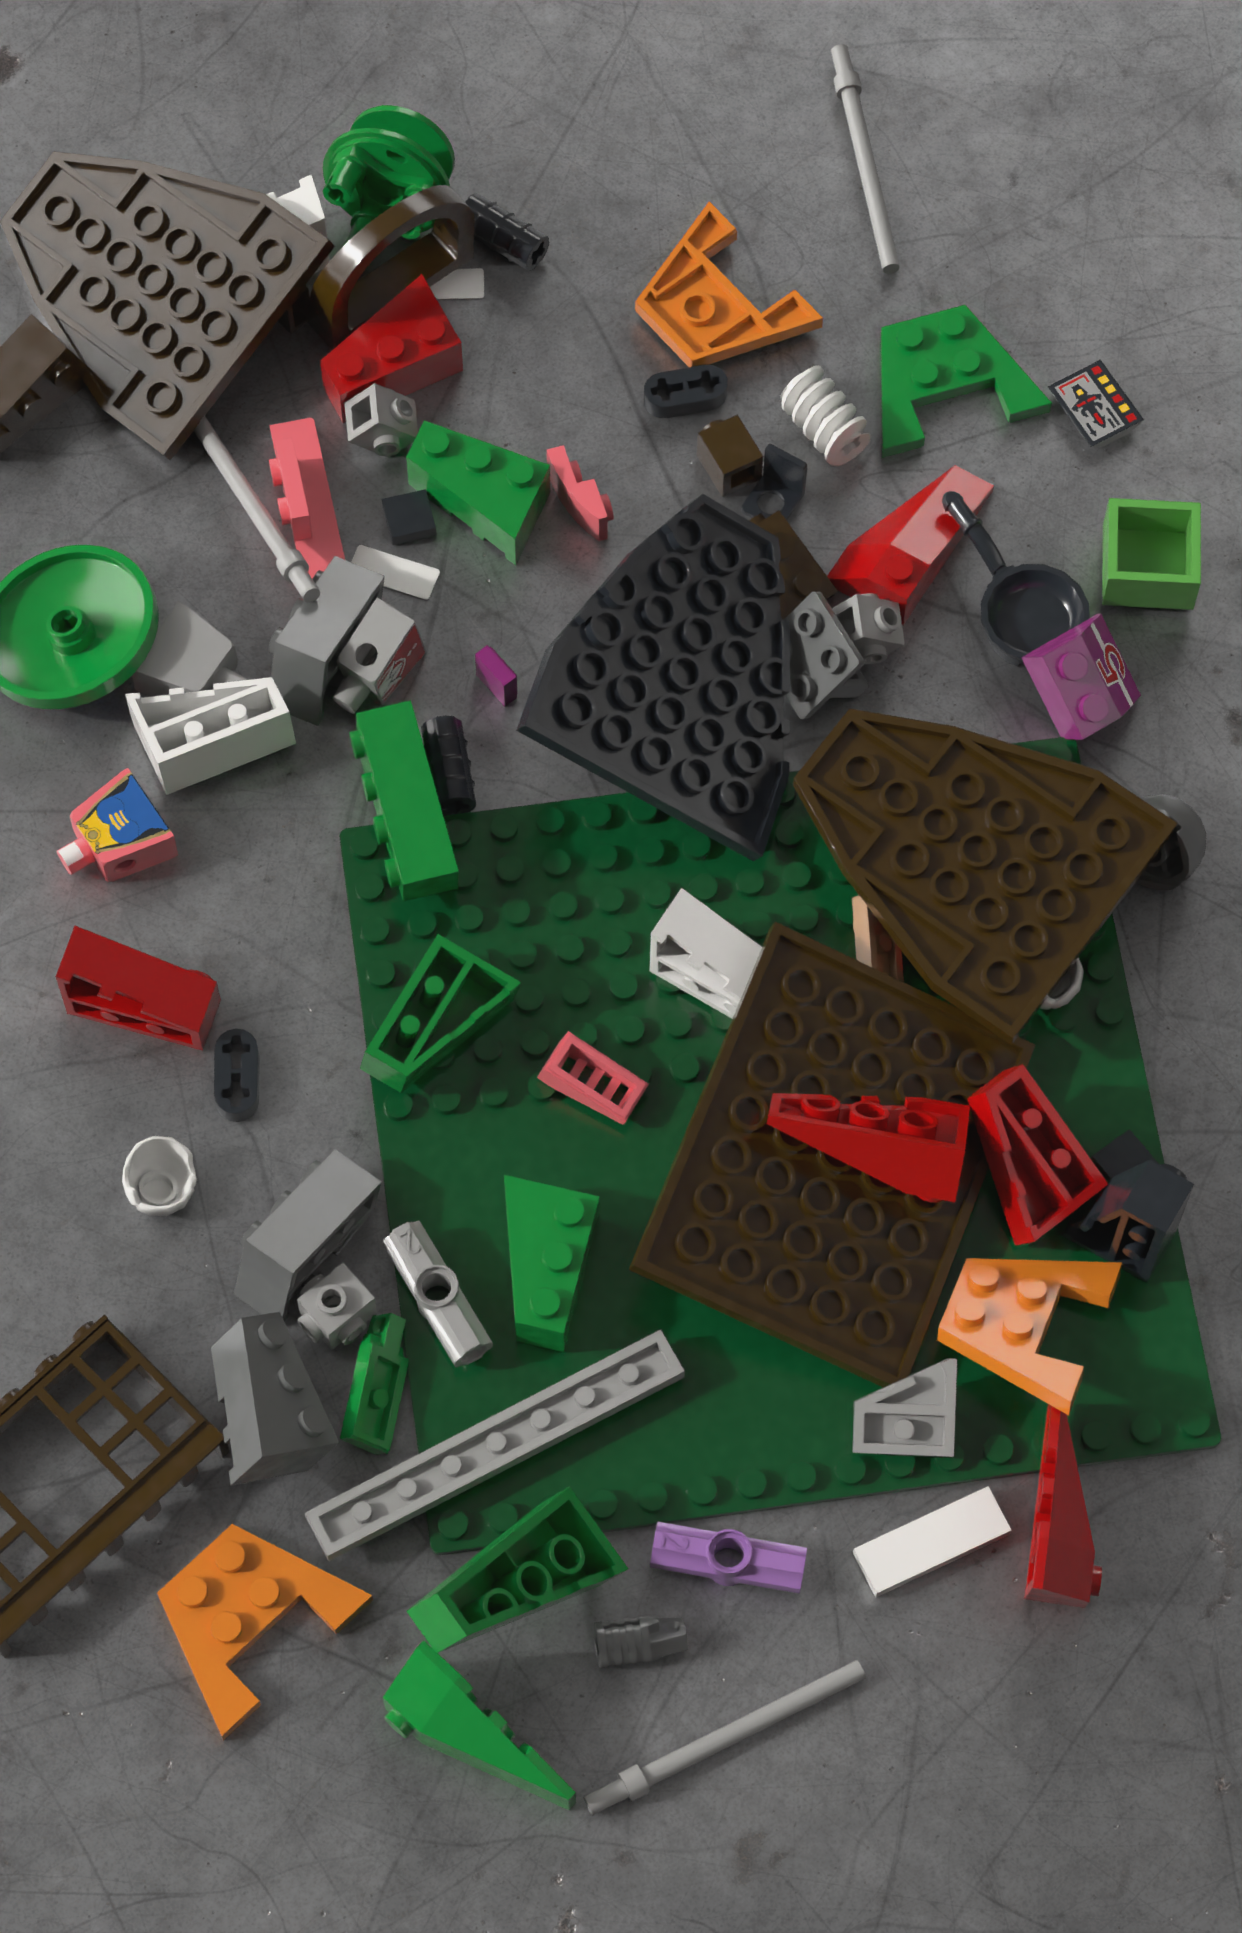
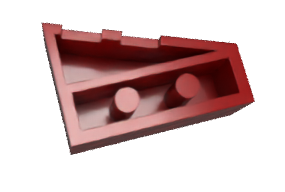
M422 274L320 360L324 391L342 423H345L344 403L374 383L406 396L463 371L462 342Z
M74 925L55 976L67 1014L202 1051L221 1001L217 981H214L208 974L198 970L184 969Z
M1023 1064L1002 1071L967 1098L1015 1246L1035 1242L1108 1185L1105 1178Z

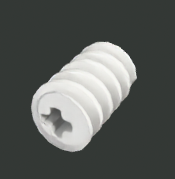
M816 365L793 378L782 391L780 401L782 409L788 415H792V421L799 428H803V434L809 440L814 441V447L820 453H824L825 460L831 466L838 467L846 464L861 453L870 443L871 436L869 433L861 434L867 425V420L863 416L852 419L856 413V407L852 403L841 406L846 396L842 391L831 393L835 383L831 378L821 380L824 370L820 365Z

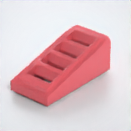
M569 1031L560 1040L537 1077L551 1088L622 1125L627 1121L649 1083ZM568 1057L576 1060L569 1073L561 1069ZM585 1066L593 1069V1072L584 1084L578 1080V1077ZM604 1075L611 1080L601 1095L594 1089ZM622 1084L628 1087V1090L620 1103L616 1105L610 1100L619 1085Z

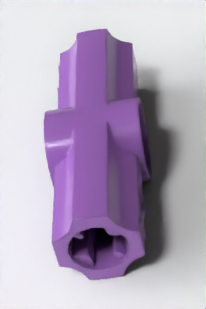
M657 1522L650 1568L707 1577L723 1586H734L741 1583L800 1594L807 1548L748 1538L742 1532L734 1529L714 1532ZM724 1548H731L736 1550L743 1560L734 1567H725L717 1562L715 1555Z

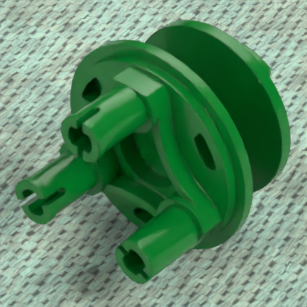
M382 105L372 107L362 112L354 120L350 131L337 137L329 146L322 167L326 184L322 191L323 196L328 202L340 206L352 217L350 222L351 231L342 247L371 221L407 197L433 186H450L449 179L455 166L454 150L445 133L424 115L400 106ZM435 219L424 222L401 236L407 239H416L422 232L433 228Z

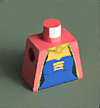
M129 768L121 771L71 812L70 820L78 839L57 850L62 864L70 875L94 862L107 882L119 880L178 856L173 833Z

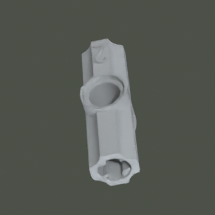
M419 1220L411 1223L406 1222L393 1229L383 1239L382 1243L414 1296L419 1313L428 1320L455 1367L469 1365L478 1360L492 1348L493 1343L459 1288L456 1274L446 1266ZM435 1286H443L450 1291L449 1295L440 1301L428 1299L425 1293Z

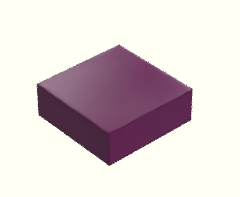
M487 645L475 653L476 676L502 705L506 707L517 699V675L497 652Z

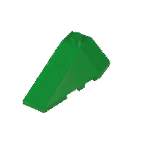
M423 1640L416 1647L383 1696L384 1706L388 1711L384 1718L388 1724L405 1739L410 1734H413L424 1745L570 1810L576 1804V1792L531 1746L522 1743L518 1747L511 1740L515 1737V1734L507 1725L508 1722L496 1710L492 1711L485 1707L481 1711L475 1705L478 1700L471 1692L473 1689L471 1684L438 1653L436 1654L433 1648Z

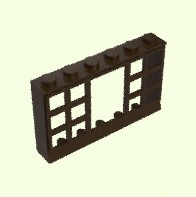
M105 1314L95 1323L89 1321L82 1325L71 1339L72 1344L59 1356L53 1354L44 1359L34 1371L35 1377L21 1390L19 1388L12 1389L0 1400V1434L40 1400L124 1486L115 1497L58 1549L0 1491L1 1508L16 1522L0 1538V1554L25 1532L48 1556L21 1583L0 1562V1578L12 1589L0 1601V1654L4 1658L12 1653L7 1640L27 1621L33 1626L43 1621L48 1614L45 1605L64 1587L67 1586L71 1591L80 1587L86 1579L83 1570L104 1551L109 1556L118 1552L124 1544L121 1535L138 1519L143 1517L148 1522L156 1517L162 1508L159 1500L180 1482L183 1487H187L193 1483L199 1475L197 1465L212 1451L215 1450L222 1458L230 1452L228 1444L224 1443L223 1434L129 1341ZM107 1340L127 1362L104 1382L83 1360ZM76 1368L96 1390L68 1414L48 1391ZM134 1370L159 1393L137 1414L113 1391ZM105 1398L128 1422L100 1447L77 1422ZM167 1402L191 1426L169 1447L145 1424ZM137 1431L160 1455L132 1480L109 1455Z

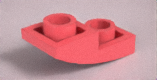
M564 445L547 449L550 481L558 498L568 513L588 534L598 541L606 540L608 521L614 519L611 502L607 493L600 495L595 479L582 480L578 462L576 460L569 462Z

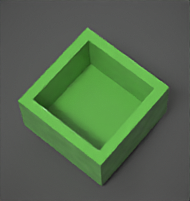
M1109 498L1103 522L1102 605L1194 610L1201 585V503Z

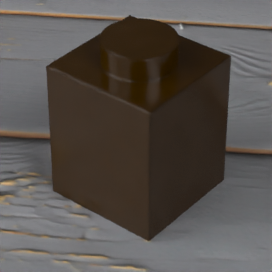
M738 414L726 420L718 419L712 421L702 431L698 432L697 457L722 497L760 480L764 456Z

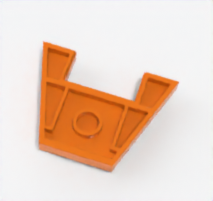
M710 201L636 299L635 311L688 367L709 365L822 328L823 317L796 290H793L760 313L709 260L737 240L736 228Z
M966 1258L940 1322L937 1340L1069 1415L1082 1381L1084 1366L1040 1355V1348L1060 1296L1109 1308L1121 1275L1122 1262Z
M231 1524L157 1592L223 1741L261 1705L260 1700L229 1669L239 1657L301 1600L335 1634L339 1633L373 1601L371 1594L234 1524Z

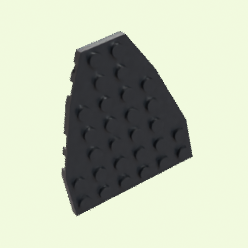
M703 493L696 497L626 555L548 646L543 655L516 731L746 858L755 861L763 857L789 779V762L783 761V738L790 734V720L784 719V695L790 693L789 621L782 620L779 597L785 594L784 578L779 570V561L781 559L779 538Z

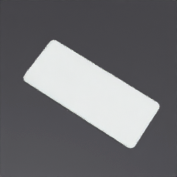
M481 268L456 269L432 285L430 289L436 299L483 298L484 270Z
M363 545L357 547L351 561L354 564L384 575L383 587L425 600L429 599L440 573L439 569Z

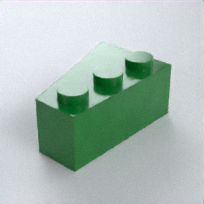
M437 934L364 1052L360 1069L402 1093L514 1001L521 982Z
M504 1175L516 1341L565 1352L600 1217V1196Z

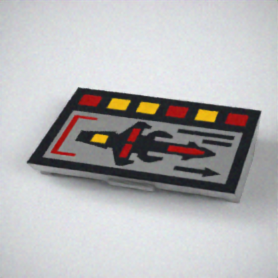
M1101 359L1048 386L1090 447L1102 448L1129 434L1144 420Z

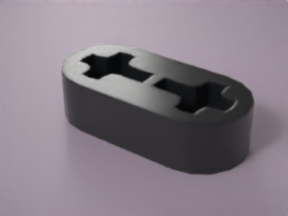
M699 365L660 372L647 379L644 385V406L651 415L658 418H671L711 411L724 404L727 398L728 378L724 371L714 365ZM709 382L711 388H714V392L706 393L705 389L701 387V383ZM659 390H666L670 400L662 401L661 396L657 395V392Z
M235 1028L227 1030L217 1039L214 1049V1097L217 1110L222 1117L233 1122L246 1121L254 1115L259 1105L260 1056L256 1039L244 1029ZM241 1044L244 1052L247 1053L241 1055V1068L233 1069L231 1055L228 1053L233 1051V1045ZM233 1082H241L243 1096L247 1097L242 1098L240 1106L237 1107L231 1106L230 1099H228L233 1094Z

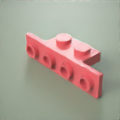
M305 418L269 425L276 458L269 459V466L273 485H282L284 497L277 498L282 526L291 524L296 550L300 551L308 563V573L313 579L318 570L325 571L334 556L344 560L345 556L315 421L313 418Z

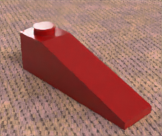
M954 465L851 542L827 577L838 591L849 597L856 594H876L879 596V599L898 602L901 622L904 626L964 535L963 529L949 511H945L942 504L943 495L948 491L959 493L963 497V501L974 515L977 516L993 492L994 485Z
M772 1094L767 1119L768 1125L906 1194L917 1195L920 1199L927 1202L956 1201L966 1149L969 1105L923 1097H905L904 1105H881L878 1096H862L859 1102L840 1104V1101L831 1095Z
M1048 1404L1024 1599L1085 1608L1090 1601V1596H1099L1102 1566L1094 1565L1095 1548L1067 1414Z

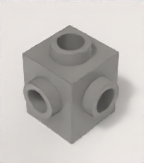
M374 383L344 403L348 442L375 452L379 456L389 458L398 454L403 448L413 443L418 434L415 400L392 389Z
M856 594L832 608L863 657L864 664L880 663L887 659L888 654L905 645L898 602L879 599V596L876 594Z
M344 1263L340 1264L325 1277L320 1274L312 1278L300 1291L301 1296L297 1299L301 1315L297 1321L300 1327L313 1342L316 1343L322 1339L331 1351L342 1342L344 1345H348L360 1337L367 1328L366 1322L373 1315L377 1314L374 1296Z

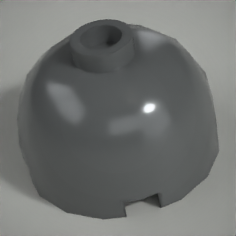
M1168 794L1145 795L1141 798L1142 800L1178 824L1174 833L1137 882L1155 890H1173L1193 875L1201 863L1206 850V831L1202 820L1194 809L1180 798Z

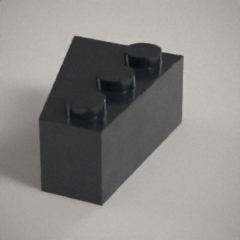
M1152 1160L1141 1163L1106 1180L1108 1185L1076 1209L1061 1236L1108 1262H1122V1270L1148 1283L1176 1234L1194 1183L1188 1181L1186 1175L1178 1168L1169 1164L1159 1165Z

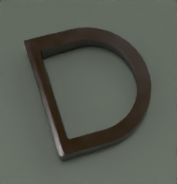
M438 185L419 191L383 212L353 236L321 271L312 287L307 323L333 350L421 274L424 276L429 287H431L474 258L475 220L471 208L450 186ZM435 219L433 230L359 279L375 257L394 240L412 228Z

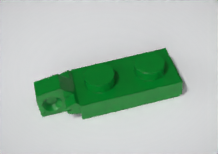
M393 1313L373 1315L367 1334L363 1336L340 1434L341 1440L375 1455L388 1454V1451H390L409 1359L403 1357V1348L400 1347L406 1319Z

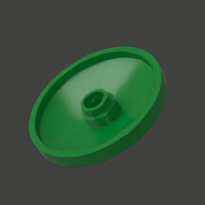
M70 545L36 555L11 571L0 582V691L20 704L33 708L55 710L90 703L122 685L146 659L158 630L159 609L157 599L142 570L130 558L115 550L95 545Z

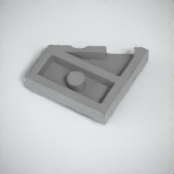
M948 1358L855 1400L853 1453L954 1457L957 1359Z

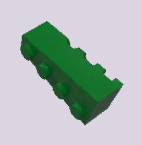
M411 700L356 713V730L349 732L355 759L361 760L364 774H361V780L367 802L373 801L377 816L373 817L377 841L379 845L386 843L390 859L384 860L390 887L399 886L403 902L458 889L459 871Z
M569 1486L536 1506L406 1612L437 1654L592 1590L629 1570V1568Z

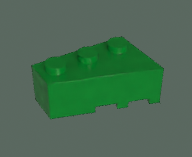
M424 420L406 456L408 484L417 491L426 489L428 499L451 517L453 514L473 529V534L483 541L485 539L490 541L505 553L506 559L517 565L551 492L550 465Z

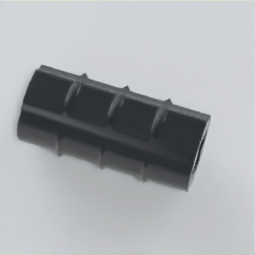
M478 193L468 197L465 203L474 214V240L482 242L490 247L491 251L500 253L508 258L509 262H514L527 271L535 269L548 250L549 237L535 229L532 224H527L517 218L514 213H509L499 207L497 202H491Z
M455 716L434 717L423 723L421 732L442 814L447 816L471 812L476 807L475 781L472 780L471 761L468 759L466 748L468 741L464 737L462 721Z

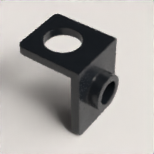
M768 444L764 454L763 476L743 503L741 512L750 518L759 513H762L765 518L769 517L772 514L761 511L757 502L765 494H775L784 502L780 512L787 520L805 494L807 463L773 444Z

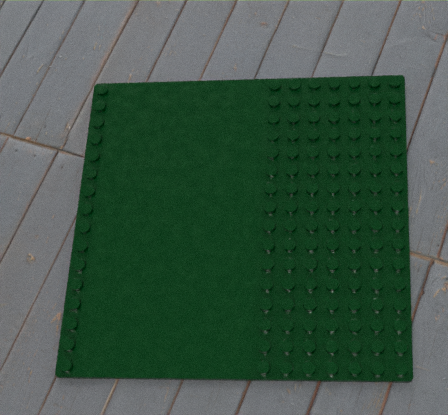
M1058 737L1011 743L1082 765L1075 739ZM799 771L789 772V779L763 857L755 861L746 858L626 792L443 816L459 871L458 889L403 902L399 886L390 887L384 860L390 859L386 843L379 845L374 825L345 828L340 832L339 838L366 1048L379 1030L437 934L521 982L514 1001L402 1093L370 1075L390 1233L393 1229L406 1222L411 1223L418 1220L421 1222L446 1266L456 1274L459 1288L493 1343L492 1348L478 1360L469 1365L455 1367L428 1320L419 1313L414 1296L394 1264L401 1317L406 1319L403 1337L406 1358L409 1359L408 1376L418 1454L659 1330L663 1332L685 1371L684 1378L426 1511L430 1547L436 1555L483 1550L536 1506L569 1486L601 1531L606 1533L656 1526L657 1522L671 1524L1040 1472L1048 1403L937 1340L938 1328L966 1258L1108 1261L1061 1236L1075 1211L1035 1242L1015 1246L990 1168H988L910 1372V1375H913L948 1358L957 1359L954 1457L853 1453L854 1401L883 1387L629 1270L732 1021V1018L649 971L651 932L680 889L683 888L761 947L764 944L770 927L777 922L856 960L852 898L859 896V894L842 874L793 786L794 777ZM1112 913L1078 957L1084 971L1080 991L1068 1004L1057 1009L1050 1008L1045 1010L1039 1008L1018 1037L1035 1044L1026 1069L1090 1159L1092 1155L1130 1129L1161 1165L1165 1163ZM902 952L904 983L953 1005L931 990ZM568 1031L649 1083L623 1125L551 1088L537 1078L556 1046ZM568 1057L561 1069L569 1073L576 1060ZM585 1066L578 1080L585 1084L593 1069ZM603 1075L594 1090L602 1095L611 1079ZM620 1084L610 1101L618 1105L627 1092L628 1087ZM504 1175L600 1196V1217L565 1352L516 1341ZM1178 1229L1148 1283L1121 1269V1275L1109 1308L1060 1296L1039 1354L1084 1366L1079 1390L1070 1414L1067 1415L1078 1467L1212 1449L1218 1446L1221 1441V1432ZM435 1286L426 1291L425 1296L432 1301H440L445 1299L450 1291L443 1286Z

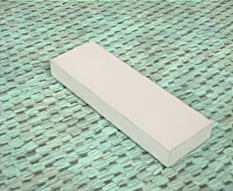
M989 1486L854 1548L853 1555L876 1598L1009 1536L1012 1530Z

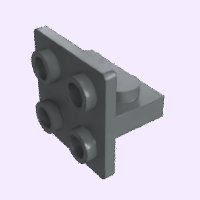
M811 592L783 620L789 621L790 693L786 694V697L801 719L810 718L829 698L859 697L869 687L859 670L864 665L863 657L821 592Z

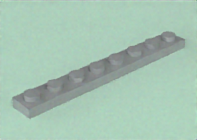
M659 1330L305 1512L306 1519L328 1561H331L684 1378L685 1371L663 1332Z

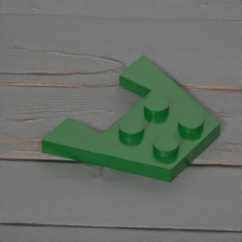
M966 305L881 327V459L924 446L925 436L914 411V408L994 387L1008 423L1046 414L1051 411L1052 402Z

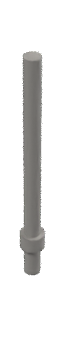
M838 44L831 49L836 76L833 79L837 97L843 101L882 270L887 274L894 273L899 270L900 265L859 97L862 92L859 74L853 71L847 45Z
M204 416L193 431L277 558L276 566L287 582L294 584L305 602L310 603L317 600L320 596V590L308 573V563L299 550L292 549L208 419Z
M856 1660L642 1768H639L636 1764L618 1773V1780L584 1796L585 1804L593 1816L627 1798L632 1802L650 1793L649 1787L866 1679L865 1672L859 1661Z

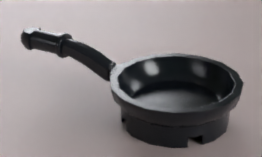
M948 491L943 495L942 504L945 511H949L963 529V534L968 536L993 576L992 582L988 584L981 600V623L994 651L1007 663L1019 667V663L1024 664L1021 657L1090 618L1089 602L1081 586L1067 573L1045 564H1021L1016 567L1014 565L1006 567V563L998 548L982 526V520L974 515L963 501V497L955 491Z

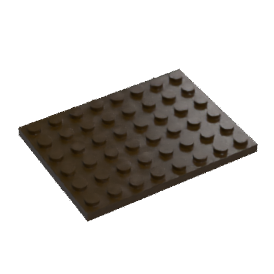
M775 922L769 929L629 1270L883 1388L908 1377L989 1168L971 1109L969 1111L966 1149L956 1201L943 1200L935 1203L924 1201L917 1195L906 1194L768 1125L767 1119L772 1094L831 1095L837 1098L840 1104L859 1102L862 1096H878L881 1105H904L905 1097H923L969 1105L967 1098L1002 1071L1021 1064L1027 1068L1035 1044L1017 1037L1013 1044L1010 1045L957 1007Z

